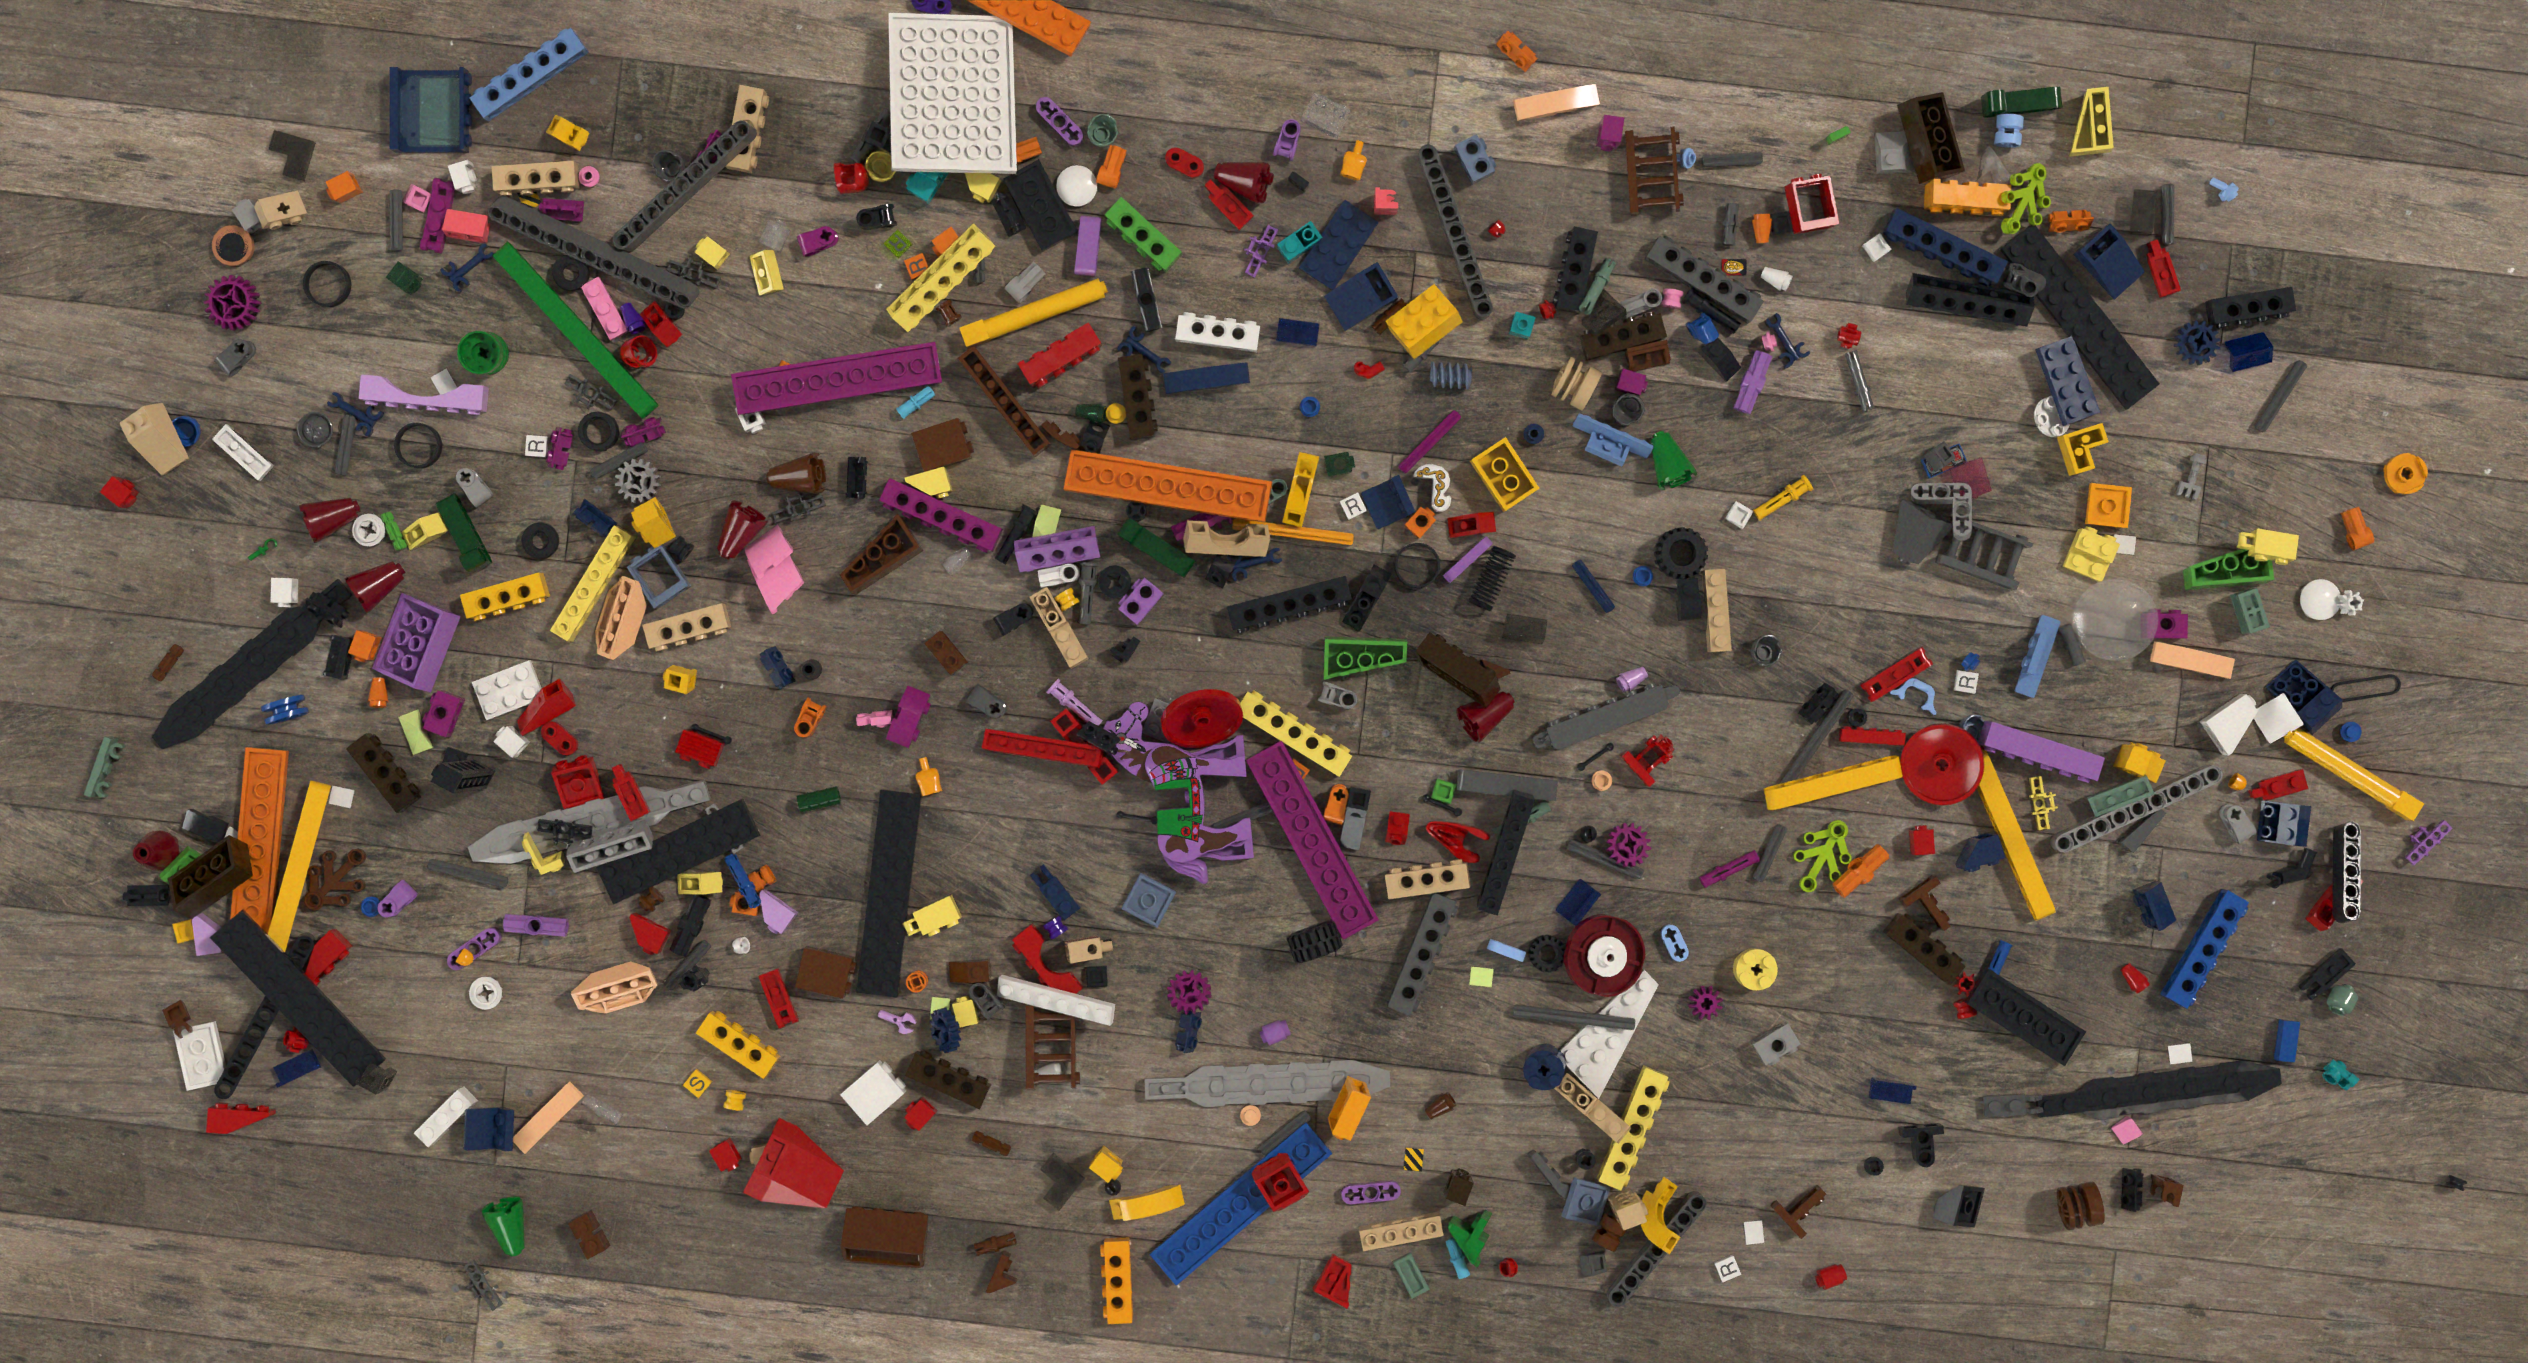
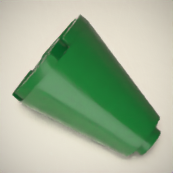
M1660 431L1653 435L1650 443L1653 445L1652 455L1659 490H1666L1664 486L1670 485L1671 489L1692 480V474L1697 476L1696 469L1670 433Z
M511 1196L500 1199L501 1203L496 1205L491 1202L484 1206L482 1216L504 1254L513 1257L522 1253V1250L525 1248L523 1201L518 1196Z

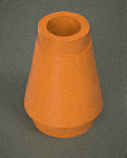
M1770 213L1753 214L1752 224L1756 243H1769L1772 223Z
M372 678L367 701L369 702V707L385 708L389 701L385 678Z

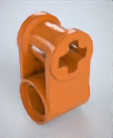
M808 697L795 723V733L799 737L804 738L812 736L827 706H821L812 702L811 698ZM803 723H807L810 727L809 732L806 734L800 732V726Z
M1336 784L1331 788L1323 815L1325 821L1343 825L1349 796L1345 785ZM1339 789H1342V793L1345 794V796H1341L1340 799H1337L1336 794H1334V792H1338Z

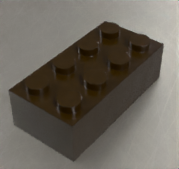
M1940 92L1915 97L1898 104V111L1919 184L1930 182L1933 179L1950 178L1965 172L1944 93Z
M1429 632L1415 651L1421 666L1487 708L1501 689L1496 672L1487 666L1484 668L1479 665L1480 662L1473 656L1467 657L1462 654L1463 651L1456 645L1450 646L1447 644L1446 639L1441 635L1436 634L1435 636Z
M228 835L169 877L173 911L193 919L251 878L253 873L248 845Z

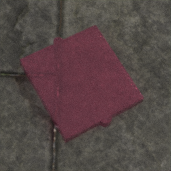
M1982 457L1968 462L1963 461V464L1949 468L1953 483L1968 484L1972 490V498L1977 499L1979 495L1992 491ZM1961 490L1960 496H1964V490Z

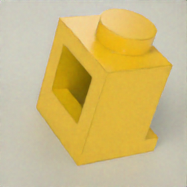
M676 665L670 666L663 673L664 688L688 694L695 689L697 670Z

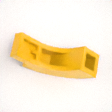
M1299 452L1282 523L1299 527L1303 526L1319 456Z
M1663 1177L1656 1185L1654 1193L1652 1194L1646 1190L1642 1198L1648 1215L1645 1216L1647 1222L1642 1223L1641 1227L1646 1237L1653 1244L1670 1255L1681 1237L1667 1228L1663 1215L1667 1203L1678 1186Z
M1181 1185L1164 1186L1148 1193L1116 1197L1109 1200L1113 1219H1123V1221L1157 1215L1185 1205Z

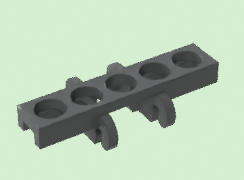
M693 256L687 258V265L669 260L666 271L680 275L683 279L686 277L697 281V286L703 283L718 288L721 277L703 271V267H706L705 260L700 262L694 260ZM673 264L678 265L677 271L671 269ZM691 264H695L700 267L699 269H695L691 267ZM691 271H697L698 275L696 278L690 276ZM704 275H707L706 281L702 280ZM710 278H716L717 283H710Z
M569 374V378L564 384L580 392L575 397L576 403L580 401L586 404L587 409L594 406L593 402L596 401L611 410L614 408L617 400L603 392L604 387L600 386L598 390L588 384V378L582 381ZM571 379L577 381V384L575 386L570 384ZM590 388H593L595 390V394L593 396L588 395V390ZM583 394L591 398L590 401L582 398ZM600 395L604 396L602 401L599 400ZM608 398L613 401L611 406L606 404Z
M799 491L798 495L790 498L786 495L785 503L788 502L789 506L772 512L775 523L790 518L793 522L795 521V516L807 513L808 516L811 515L810 511L826 506L823 495L808 500H803L804 494H801ZM820 498L822 504L815 505V500ZM800 499V503L795 505L791 504V501ZM808 502L812 503L813 506L809 508ZM801 505L803 511L797 513L795 510L796 506ZM782 512L784 517L777 519L776 514Z
M475 1259L465 1265V1270L474 1282H470V1286L467 1287L468 1289L471 1288L475 1293L474 1299H481L482 1295L492 1311L502 1306L503 1303L495 1292V1289L499 1286L496 1285L492 1288L484 1277L490 1272L486 1271L483 1273ZM469 1265L475 1266V1272H472ZM485 1282L487 1285L486 1289H481L479 1284ZM492 1292V1297L489 1298L488 1294ZM492 1299L497 1300L498 1305L496 1307L492 1303Z

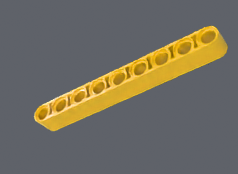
M1982 746L1985 768L1977 791L1994 830L1999 836L2004 853L2034 920L2038 921L2056 913L2055 907L1991 759Z
M310 780L268 932L270 938L284 952L286 951L331 785Z

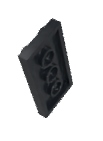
M1039 159L1018 170L1016 174H1010L1003 178L1042 252L1078 233Z

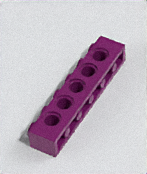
M891 478L888 479L879 501L884 502L883 507L892 511L895 508L902 510L901 515L912 520L915 516L921 519V524L929 528L935 525L940 528L938 532L947 536L953 533L959 536L958 541L967 545L971 541L977 544L976 549L985 553L988 550L994 551L1003 531L1000 527ZM905 494L908 496V503L901 506L898 503V498ZM920 503L927 505V511L924 514L917 512V506ZM939 511H944L946 519L943 522H937L936 514ZM957 520L964 521L965 526L961 531H956L954 528V523ZM976 528L983 530V536L980 539L973 537V531Z

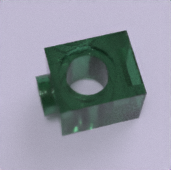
M399 261L386 276L388 280L410 295L420 289L421 281L423 280L422 277Z
M1349 452L1324 456L1328 478L1352 473V468H1355L1353 455L1349 456ZM1343 459L1346 467L1342 470L1335 468V460Z

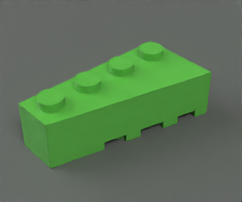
M2240 549L2189 566L2183 570L2185 590L2269 583L2274 580L2272 560L2265 562L2256 561L2255 557L2248 556L2249 550Z
M1325 636L1324 680L1407 662V639Z

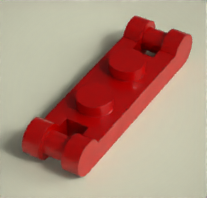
M1923 646L1860 684L1862 689L1868 693L1870 702L1877 700L1933 665L1931 659L1926 657V651ZM1916 658L1921 662L1918 666L1913 661ZM1878 683L1881 689L1875 691L1872 685Z

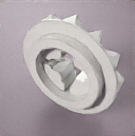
M364 514L355 520L352 533L359 544L374 546L379 544L385 537L386 528L377 515ZM372 524V529L375 530L376 534L370 533L367 536V531L362 526L370 527Z
M481 977L472 983L469 997L477 1008L491 1009L500 1002L503 988L493 978ZM484 987H486L487 990L494 991L491 994H489V998H487L486 996L478 995L484 991Z

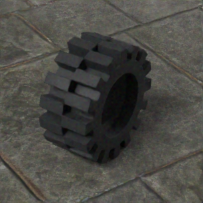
M1548 934L1540 935L1530 944V949H1528L1529 960L1536 969L1542 972L1550 973L1551 971H1556L1563 965L1565 946L1555 936ZM1551 946L1554 948L1555 956L1551 961H1543L1540 958L1539 952L1542 947Z

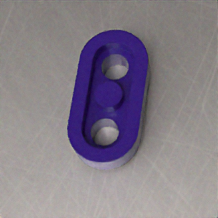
M911 0L913 7L923 13L949 15L952 11L950 0H925L923 3H919L918 0ZM939 3H944V8L939 9L937 7Z

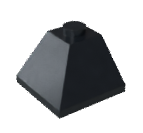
M1968 1185L1957 1186L1938 1198L1934 1206L1933 1219L1953 1226L1975 1228L1985 1188Z

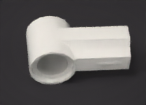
M1074 564L1038 570L1041 588L1074 582L1080 576V570ZM1069 567H1072L1075 571V575L1071 579L1065 576V570Z

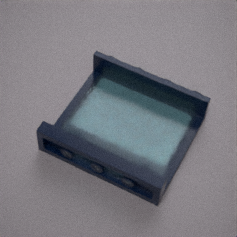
M390 67V150L395 153H469V147L472 146V137L469 134V126L472 125V117L469 114V106L472 105L471 94L469 93L472 76L466 68L459 67V70H401L398 67Z

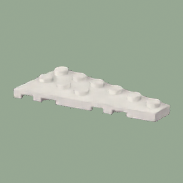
M1643 969L1640 977L1631 988L1616 995L1597 1014L1634 1018L1636 1029L1659 984ZM1585 1025L1559 1050L1565 1056L1566 1066L1598 1099L1635 1029L1626 1030Z

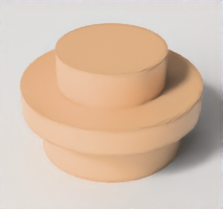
M1600 770L1593 774L1591 782L1595 789L1605 791L1611 786L1612 777L1608 772Z
M1247 1105L1241 1110L1240 1117L1244 1124L1253 1126L1260 1121L1261 1113L1256 1106Z

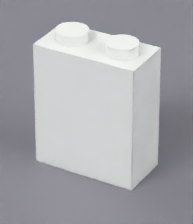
M880 1060L840 1094L866 1125L870 1124L906 1092L905 1083L899 1077L895 1078L891 1073L893 1071L886 1062L882 1063Z

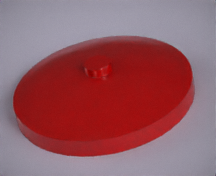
M1217 689L1197 690L1180 696L1165 708L1161 716V727L1166 739L1175 745L1186 748L1207 747L1224 741L1233 735L1242 723L1243 711L1239 700L1229 692Z
M1939 723L1923 727L1910 737L1902 751L1900 765L1903 780L1914 795L1931 804L1951 805L1965 800L1974 793L1982 780L1985 761L1980 745L1970 733L1952 724Z

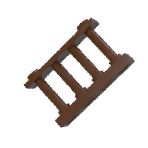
M1675 126L1670 127L1671 135L1638 138V136H1634L1633 130L1625 131L1631 216L1639 215V209H1643V207L1675 204L1676 212H1680V206H1684L1683 193L1679 194L1676 145L1680 144L1679 132H1675ZM1672 144V155L1645 158L1635 156V148H1639V146ZM1673 163L1674 176L1651 178L1636 176V169L1640 168V166ZM1674 184L1675 196L1646 199L1638 197L1637 189H1641V187Z
M1025 1006L1026 1089L1036 1090V1085H1039V1083L1071 1082V1088L1077 1089V1084H1080V1072H1076V1023L1080 1022V1018L1063 1013H1039V1011H1035L1034 1006ZM1039 1021H1071V1033L1035 1032V1023H1039ZM1071 1041V1053L1039 1054V1052H1035V1044H1039V1042ZM1039 1062H1071V1074L1039 1075V1073H1035V1064H1039Z

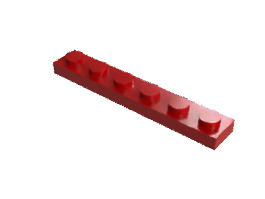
M985 729L982 749L987 751L1100 768L1104 751L1094 745Z

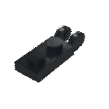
M2339 948L2309 975L2310 977L2306 978L2299 985V988L2306 990L2316 982L2318 986L2307 995L2310 1000H2313L2323 991H2327L2356 963L2342 948Z

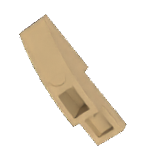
M1048 587L1030 596L1032 603L1069 667L1072 669L1088 660V656Z
M1567 1073L1560 1085L1554 1088L1618 1144L1630 1131L1631 1127L1570 1074Z

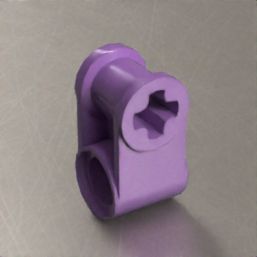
M1289 119L1284 122L1274 148L1273 156L1280 155L1293 161L1301 130L1300 124L1296 120ZM1288 125H1294L1297 128V132L1289 135L1285 129Z
M401 880L378 904L379 914L383 917L396 916L417 897L418 893L405 880ZM387 904H392V906H391V910H392V911H389V912L387 911V909H388Z

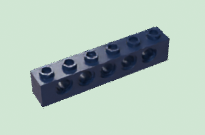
M1898 208L1892 212L1882 233L1887 235L1886 238L1895 243L1899 241L1905 244V248L1916 252L1918 250L1924 253L1923 256L1927 259H1937L1942 262L1944 267L1958 269L1961 275L1967 278L1974 277L1979 280L1980 284L1987 287L1998 284L2008 261ZM1903 227L1911 229V236H1906L1903 233ZM1923 235L1930 239L1929 245L1922 243L1921 238ZM1941 244L1948 247L1947 254H1943L1940 251ZM1959 253L1965 254L1967 258L1966 263L1959 261ZM1978 262H1982L1985 265L1984 272L1977 269Z

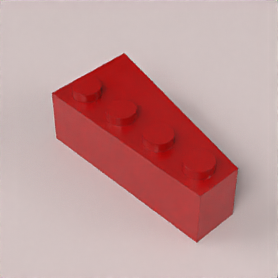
M1089 322L1064 337L1065 340H1058L1047 347V351L1044 352L1042 350L1034 353L1029 358V362L1025 363L1022 360L1017 363L1032 388H1042L1049 383L1047 381L1053 376L1057 378L1066 372L1065 369L1070 365L1075 367L1083 362L1082 358L1089 354L1091 357L1100 351L1099 347L1103 345Z

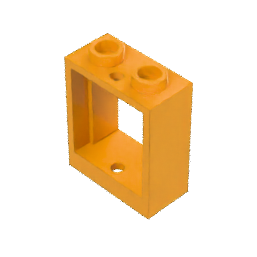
M1347 1076L1327 1118L1331 1132L1337 1139L1351 1141L1371 1099L1365 1082Z

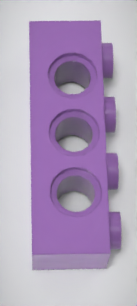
M1095 526L1014 541L1019 572H1030L1035 569L1051 568L1056 565L1072 564L1077 561L1093 560L1100 557Z

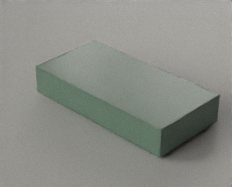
M1411 1252L1393 1261L1411 1299L1430 1290Z

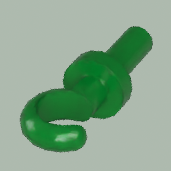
M273 538L267 539L264 547L259 546V550L248 556L249 560L252 561L261 554L263 556L266 555L265 551L269 549L268 543L273 541L275 547H277V541Z

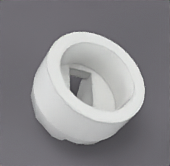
M746 937L735 939L732 943L733 951L737 954L748 953L750 949L749 940Z

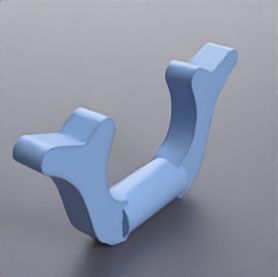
M1911 678L1898 689L1889 692L1892 695H1898L1900 699H1904L1905 691L1908 687L1913 686L1926 692L1928 698L1926 703L1921 706V709L1929 710L1931 714L1936 715L1933 706L1935 691L1930 685L1918 679Z

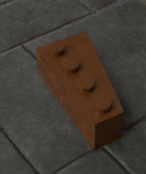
M897 513L893 520L880 531V534L866 546V549L840 574V577L849 591L857 595L924 550L904 519Z

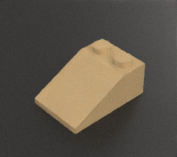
M163 403L143 406L120 422L128 442L161 475L167 474L189 459Z

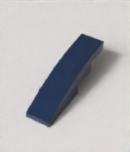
M1247 362L1163 373L1166 394L1250 383Z

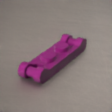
M440 178L433 179L423 238L420 242L421 250L428 251L430 249L439 254L443 252L446 235L442 228L447 209H452L455 195L453 181L444 182ZM441 189L446 190V196L440 195ZM432 236L437 237L436 242L431 241Z

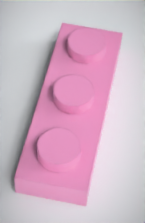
M597 277L584 284L581 288L609 340L613 341L629 332L601 278Z

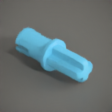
M927 386L915 396L911 395L910 399L897 407L896 410L905 419L916 409L920 410V406L932 399L935 393L931 387Z
M1449 1238L1445 1243L1451 1256L1450 1262L1455 1267L1457 1277L1459 1279L1466 1278L1470 1275V1272L1464 1260L1465 1254H1462L1455 1239Z

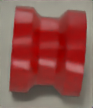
M1967 998L1953 1002L1954 1007L1958 1011V1019H1965L1978 1014L1977 1010L1964 1003Z

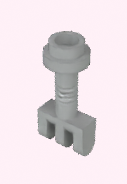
M2194 453L2190 457L2193 464L2187 483L2179 481L2176 495L2181 496L2183 489H2185L2184 497L2189 498L2191 491H2193L2191 499L2197 500L2201 487L2196 486L2195 482L2201 464L2206 465L2205 455Z

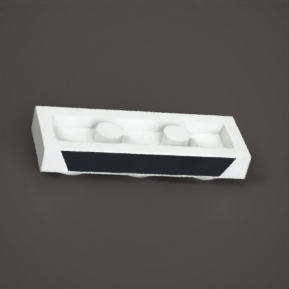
M227 424L212 439L259 481L274 466Z

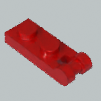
M779 968L759 975V980L778 1028L786 1027V1024L790 1022L793 1024L799 1022ZM786 1009L788 1015L782 1017L780 1011Z

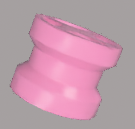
M1663 289L1664 299L1661 301L1660 306L1680 309V298L1683 296V291Z

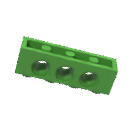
M1122 197L1105 214L1107 219L1105 223L1113 230L1117 228L1122 232L1121 237L1128 244L1133 242L1137 246L1136 251L1144 258L1148 256L1152 260L1151 265L1159 272L1163 270L1166 273L1182 256V252ZM1124 218L1133 220L1130 227H1123L1121 225ZM1139 232H1146L1148 238L1145 241H1139L1136 238ZM1154 246H1161L1163 252L1160 255H1154L1151 252Z

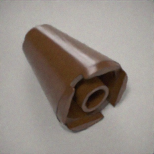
M811 453L770 468L769 472H767V483L776 489L814 494L823 493L825 487L822 488V482H826L824 462L822 459H818L819 453Z

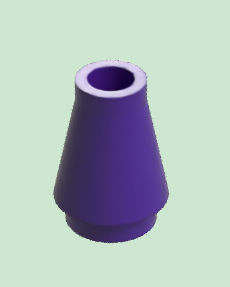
M626 303L620 307L627 331L634 335L646 328L645 321L631 303Z

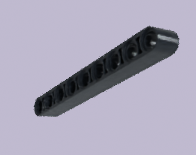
M311 933L300 934L288 954L290 958L298 957L301 964L298 965L300 969L303 968L316 943L315 937ZM308 939L311 942V946L308 948L302 947L300 940ZM266 996L214 1088V1093L219 1099L231 1097L279 1011ZM267 1011L270 1013L271 1018L263 1020L260 1017V1012ZM250 1030H258L261 1036L253 1038L250 1035ZM243 1047L248 1048L251 1054L243 1056L240 1053V1049ZM238 1066L241 1072L233 1074L230 1071V1067ZM220 1085H229L230 1091L226 1093L222 1092L220 1090Z

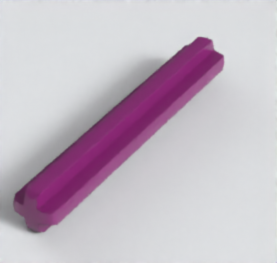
M1453 410L1398 466L1399 469L1406 474L1461 419L1460 414Z

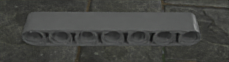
M1698 1191L1688 1193L1664 1221L1667 1228L1674 1229V1233L1682 1237L1705 1210L1706 1199ZM1696 1197L1701 1199L1698 1206H1691L1692 1199ZM1681 1213L1688 1215L1687 1220L1684 1222L1678 1221V1216ZM1648 1240L1608 1288L1606 1295L1610 1303L1615 1307L1623 1306L1667 1255L1665 1251L1661 1249L1658 1253H1652L1651 1249L1655 1244ZM1647 1260L1648 1265L1646 1268H1638L1640 1261ZM1628 1276L1635 1277V1281L1632 1284L1625 1283V1279ZM1620 1291L1622 1293L1621 1298L1613 1300L1612 1294Z

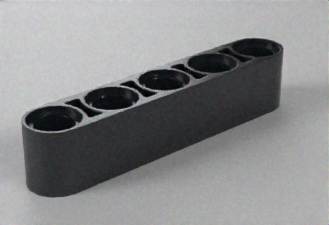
M2353 821L2338 825L2333 831L2332 914L2338 923L2354 921L2359 918L2361 912V829Z

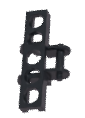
M539 819L537 828L538 832L553 833V836H556L553 838L555 845L558 842L567 843L568 847L573 843L571 838L574 836L591 838L593 830L591 825L576 824V821L572 823L560 822L558 819H555V821ZM541 824H547L548 828L543 829ZM562 825H567L569 827V830L566 832L563 831L561 828ZM575 828H579L578 833H575ZM582 829L590 830V833L584 834ZM559 833L569 834L568 839L559 838Z

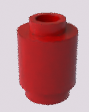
M1834 1264L1818 1270L1815 1280L1819 1288L1823 1287L1824 1290L1843 1284V1281L1847 1280V1275L1841 1264Z

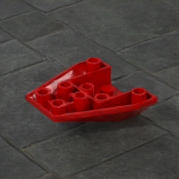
M778 1118L743 1193L761 1202L826 1209L844 1170L798 1126Z

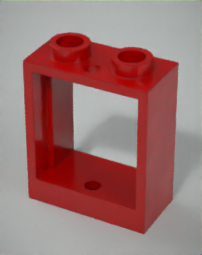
M1822 174L1810 176L1808 180H1803V177L1791 179L1790 184L1784 186L1794 234L1828 229L1839 224L1830 176L1822 177ZM1818 186L1825 218L1803 222L1796 189Z

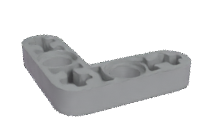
M1919 483L1911 488V499L1916 504H1953V536L1961 541L1967 540L1971 536L1972 490L1968 484ZM1929 490H1932V497H1929ZM1938 490H1945L1947 495L1940 498L1935 493ZM1961 490H1964V496H1960ZM1918 491H1922V497H1918ZM1959 508H1965L1968 510V513L1960 516L1956 511ZM1960 522H1964V533H1960Z

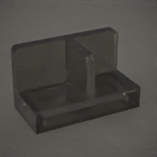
M371 1063L367 1066L362 1077L356 1079L355 1084L376 1095L389 1088L397 1071L391 1067L384 1070Z

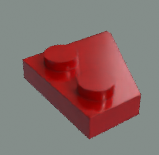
M1332 1254L1313 1290L1348 1309L1351 1263Z

